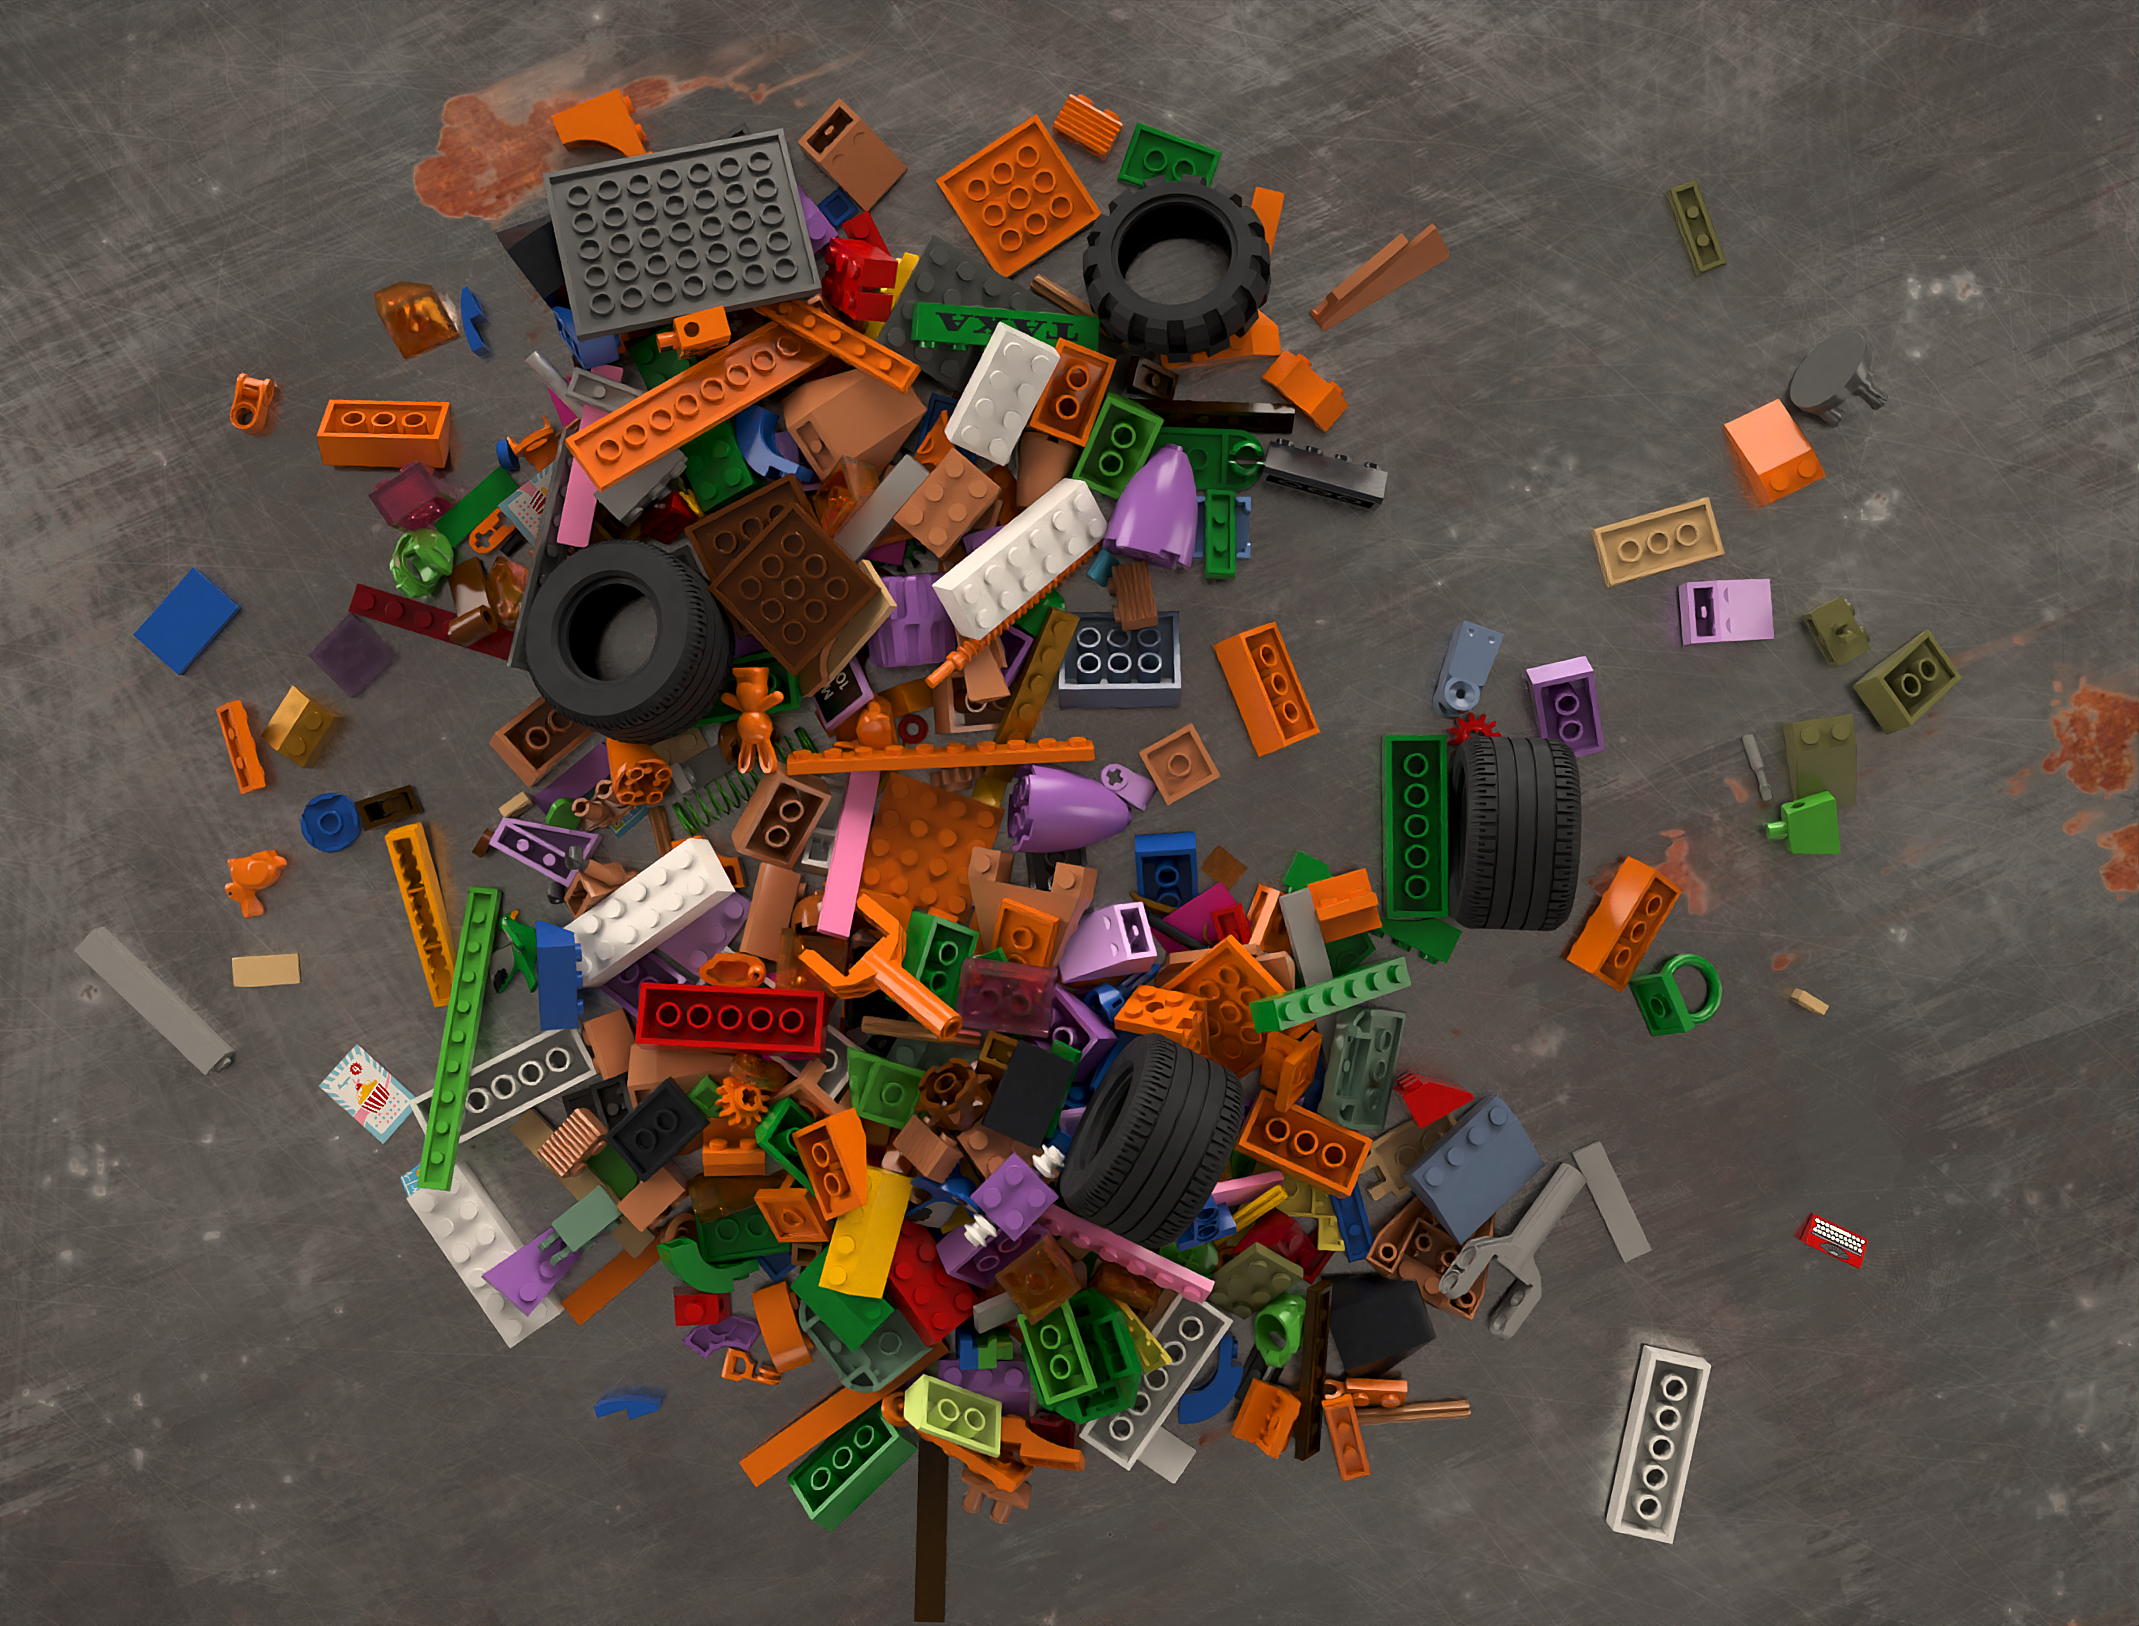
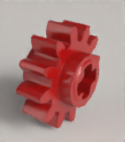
M1470 712L1467 714V722L1460 717L1455 719L1459 726L1458 729H1448V732L1455 735V738L1447 741V745H1456V748H1458L1460 744L1470 737V731L1472 734L1479 733L1480 736L1501 737L1502 734L1492 732L1491 729L1495 727L1496 721L1486 724V714L1479 715L1478 719L1475 720L1474 714ZM1457 749L1453 751V757L1455 756Z

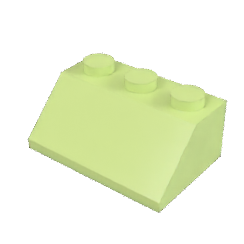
M923 1374L905 1390L903 1417L917 1430L995 1458L1000 1456L1002 1402Z

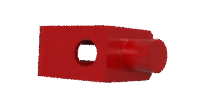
M694 1287L673 1288L676 1326L719 1324L732 1315L731 1292L713 1294L700 1291Z

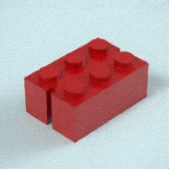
M830 237V243L824 255L825 263L829 267L828 271H825V276L821 279L822 295L829 303L855 320L887 322L891 315L893 294L863 291V286L895 289L899 261L864 240Z

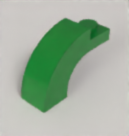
M685 1236L656 1245L661 1261L675 1278L707 1293L721 1294L735 1291L733 1280L746 1279L749 1277V1273L760 1270L758 1258L755 1257L707 1264L700 1256L697 1242Z

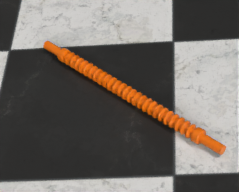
M1103 539L981 640L969 638L970 642H963L964 647L958 646L957 652L952 651L946 657V662L925 679L928 686L935 688L953 671H960L965 667L966 662L972 660L971 656L976 657L978 651L984 650V645L989 646L990 640L995 641L996 635H1002V629L1008 630V624L1013 625L1015 619L1019 620L1021 614H1026L1027 609L1033 608V603L1038 604L1039 598L1044 599L1045 593H1051V588H1056L1058 586L1057 583H1062L1064 581L1063 577L1068 578L1070 576L1069 572L1074 573L1076 568H1080L1082 563L1087 562V557H1093V552L1099 551Z

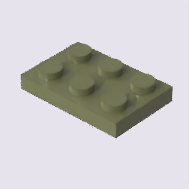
M1255 1242L1213 1273L1209 1279L1215 1283L1206 1299L1245 1320L1303 1279V1268Z

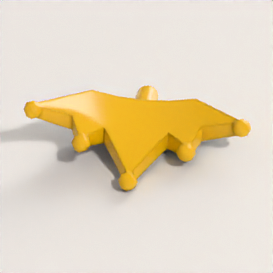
M688 489L689 495L684 494L682 491L679 493L688 503V506L696 513V516L700 519L707 517L700 506L694 490Z

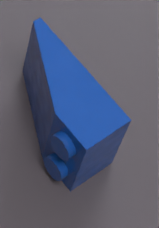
M1195 832L1135 835V860L1139 896L1177 909L1199 896ZM1145 910L1146 916L1151 912ZM1154 914L1155 916L1159 917L1160 919H1163V918H1164V917H1162V916H1159V915Z

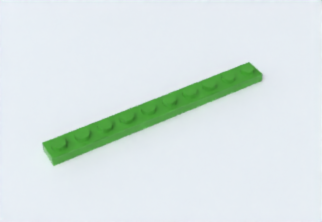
M469 886L419 1170L418 1188L449 1192L451 1190L502 891L499 889Z

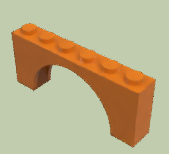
M618 88L551 116L561 142L568 152L584 147H599L614 151L625 158L652 153V151L646 152L642 143L647 141L641 124L635 125L631 114L636 113L629 95L623 97Z

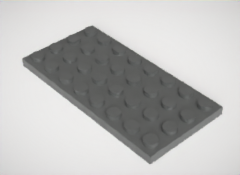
M931 235L891 310V315L887 322L884 323L875 341L919 365L921 372L962 395L983 355L980 352V347L968 346V351L950 350V344L938 343V349L920 348V342L911 341L914 303L925 302L1056 314L1068 313L937 236ZM1099 332L1098 353L1117 360L1105 394L1107 390L1122 395L1126 388L1124 383L1131 356L1139 355L1129 352V349ZM1026 427L1023 429L1026 432H1036ZM1048 437V440L1058 442L1057 439Z

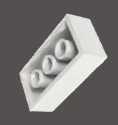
M999 322L944 429L949 441L1004 466L1060 359V355L1054 347Z

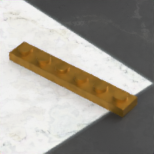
M1049 606L993 742H995V745L1008 744L1010 740H1024L1028 743L1080 620L1077 615ZM1018 764L982 766L983 773L986 776L1011 783Z

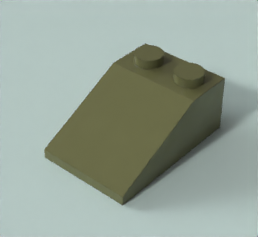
M1927 629L1872 668L1853 685V688L1888 735L1912 726L1962 679V676Z
M1853 714L1783 724L1793 801L1823 791H1829L1835 797L1837 807L1856 805L1857 743Z

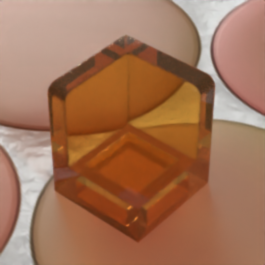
M1217 846L1199 867L1217 883L1222 882L1228 891L1248 869L1221 846Z

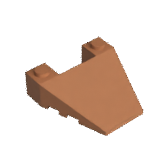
M973 846L968 880L985 953L990 950L1001 900L1004 898H1009L1060 918L1044 983L1048 984L1065 952L1064 948L1069 938L1076 932L1079 926L1077 924L1085 908L1088 909L1092 902L1098 870L1057 862L1051 892L1009 884L1015 854Z

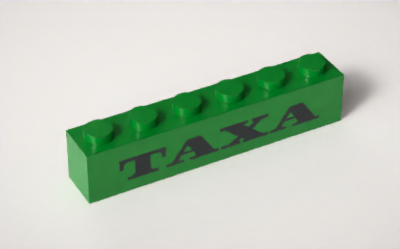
M925 302L913 304L911 341L920 342V348L938 349V343L950 344V350L968 351V346L980 347V352L984 353L998 323L1002 322L1054 348L1059 338H1063L1098 352L1100 326L1098 317Z

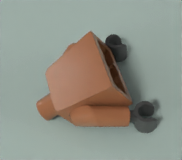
M571 846L569 853H565L566 867L569 870L581 868L584 870L577 872L566 894H564V885L559 882H551L547 898L551 904L567 903V907H569L576 920L636 877L638 873L636 870L625 872L617 861L602 865L592 859L589 861L584 860L583 849L578 846Z

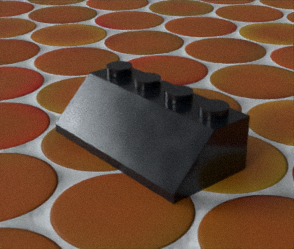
M1277 438L1276 442L1270 441L1268 445L1265 463L1259 480L1376 511L1383 502L1388 472L1381 471L1382 466L1374 463L1364 462L1363 466L1352 463L1353 459L1351 457L1335 454V457L1332 458L1323 455V450L1306 446V449L1303 450L1295 448L1292 441Z

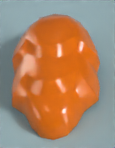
M738 951L735 953L715 954L712 959L699 967L698 973L701 979L714 986L756 988L765 980L767 970L764 963L758 957Z

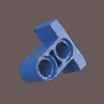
M1211 1194L1193 1223L1175 1241L1178 1250L1183 1251L1237 1233L1236 1224L1226 1203L1217 1205Z

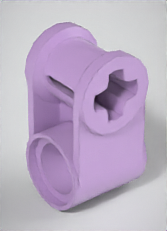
M1119 764L1105 766L1099 775L1101 784L1119 795L1128 804L1143 812L1158 789L1153 781ZM1118 770V777L1121 779V782H1115L1110 785L1108 783L1110 778L1106 776L1107 772Z

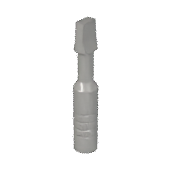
M1753 733L1742 737L1752 770L1756 772L1763 800L1773 799L1770 784H1767L1763 772L1764 765Z

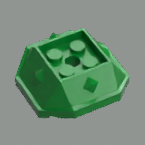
M1095 1287L1068 1296V1300L1098 1388L1046 1405L1025 1339L1023 1340L1020 1347L1040 1406L1050 1411L1054 1410L1078 1424H1083L1135 1406L1142 1368L1134 1348V1339L1129 1333L1122 1310Z

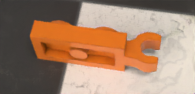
M1346 1378V1382H1339L1334 1379L1325 1380L1324 1390H1332L1335 1394H1325L1324 1400L1351 1393L1355 1406H1366L1368 1404L1382 1405L1387 1408L1404 1406L1407 1395V1381Z

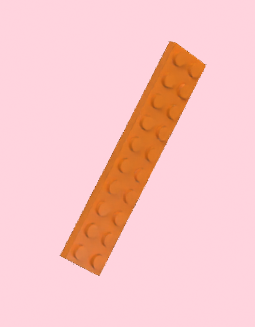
M822 294L806 301L811 306L844 323ZM771 321L565 439V445L598 491L602 493L835 356L776 322Z

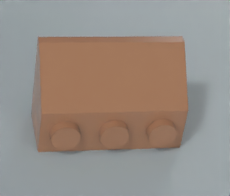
M761 862L740 952L754 955L763 962L781 966L785 965L786 959H791L794 942L790 941L791 917L796 904L806 897L808 883H804L805 878L801 874Z

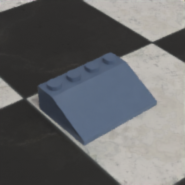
M1157 611L1158 625L1122 631L1121 622L1115 623L1113 612H1069L1077 615L1080 620L1059 667V708L1180 707L1179 611Z
M1490 1095L1482 1098L1400 1176L1456 1243L1461 1245L1545 1164L1515 1114L1499 1095Z

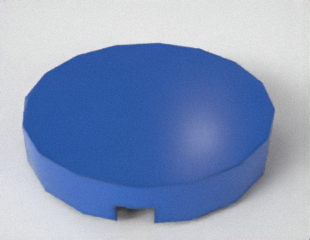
M337 793L320 794L311 799L305 806L306 808L300 819L301 831L308 844L327 853L344 851L352 846L359 838L362 830L361 821L353 804L354 801L345 795Z

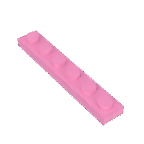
M1054 1204L1040 1216L1037 1223L1049 1229L1052 1235L1064 1237L1078 1248L1089 1249L1099 1254L1102 1259L1108 1262H1116L1126 1267L1129 1272L1135 1275H1143L1153 1280L1162 1288H1170L1182 1294L1189 1301L1202 1304L1214 1286V1281Z

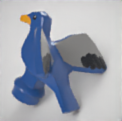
M961 1158L956 1167L952 1169V1173H949V1177L942 1184L925 1177H916L911 1180V1185L927 1190L933 1196L931 1200L906 1212L905 1219L920 1225L941 1228L949 1221L958 1205L964 1206L971 1218L975 1219L974 1214L986 1215L970 1198L977 1189L971 1179L962 1176L960 1172Z

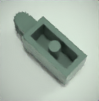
M599 1185L553 1221L551 1225L556 1231L537 1247L542 1252L549 1249L559 1238L564 1240L568 1246L561 1252H557L549 1261L554 1267L572 1252L576 1253L580 1250L584 1254L598 1243L595 1237L603 1231L609 1234L622 1224L619 1218L624 1214L616 1207L615 1202L604 1188Z

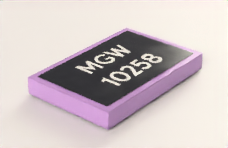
M856 655L827 688L822 687L812 696L827 730H834L874 697Z

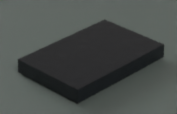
M1018 1038L981 1125L1039 1150L1076 1063Z
M670 1076L604 1137L641 1181L645 1183L711 1122Z

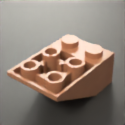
M840 98L798 141L800 150L865 212L869 211L908 170L871 128Z

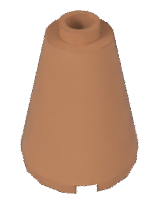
M1025 432L1020 442L1015 508L1020 511L1019 514L1062 479L1068 477L1078 460L1079 449L1062 439H1058V442L1048 440L1049 435L1044 433Z

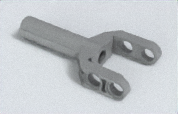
M1562 1163L1510 1236L1501 1238L1485 1236L1471 1239L1466 1243L1439 1282L1440 1292L1452 1300L1466 1294L1491 1259L1518 1280L1491 1316L1490 1332L1501 1341L1512 1338L1542 1297L1541 1276L1534 1262V1254L1587 1182L1586 1177L1571 1165ZM1522 1297H1524L1522 1302L1519 1305H1517L1519 1300ZM1505 1321H1507V1323L1505 1324V1326H1504L1501 1330H1499L1500 1327L1502 1326V1324H1503Z

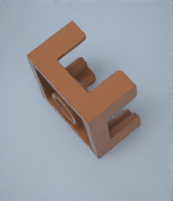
M1192 723L1138 752L1140 759L1160 791L1159 793L1166 806L1221 776Z
M817 1057L806 1064L799 1077L793 1082L791 1081L793 1075L790 1072L782 1076L770 1094V1099L766 1101L769 1105H772L790 1097L816 1122L851 1108L850 1089L845 1092L839 1104H837L817 1085L827 1069L826 1065Z

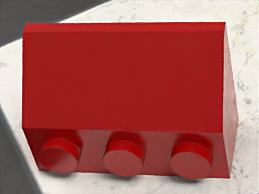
M1408 1072L1395 1080L1397 1084L1392 1087L1408 1118L1420 1129L1475 1099L1471 1092L1457 1083L1421 1073L1413 1075L1412 1072Z

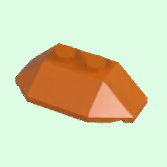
M1258 309V320L1243 337L1239 338L1235 334L1230 336L1229 348L1209 358L1205 351L1190 355L1191 362L1168 363L1167 355L1160 354L1161 366L1170 371H1179L1279 357L1282 353L1278 326Z

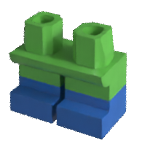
M967 1320L956 1327L955 1351L960 1370L997 1368V1360L1013 1359V1341L1010 1338L1009 1327L992 1328L981 1334L977 1330L970 1329Z

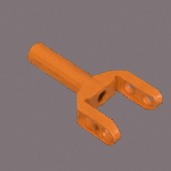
M864 893L856 900L855 905L865 915L866 921L884 936L848 971L850 974L847 977L842 975L814 950L806 949L798 957L799 962L841 1000L864 997L881 989L941 1041L951 1040L962 1027L963 1017L902 967V962L906 955L907 934L903 931V927L896 918Z

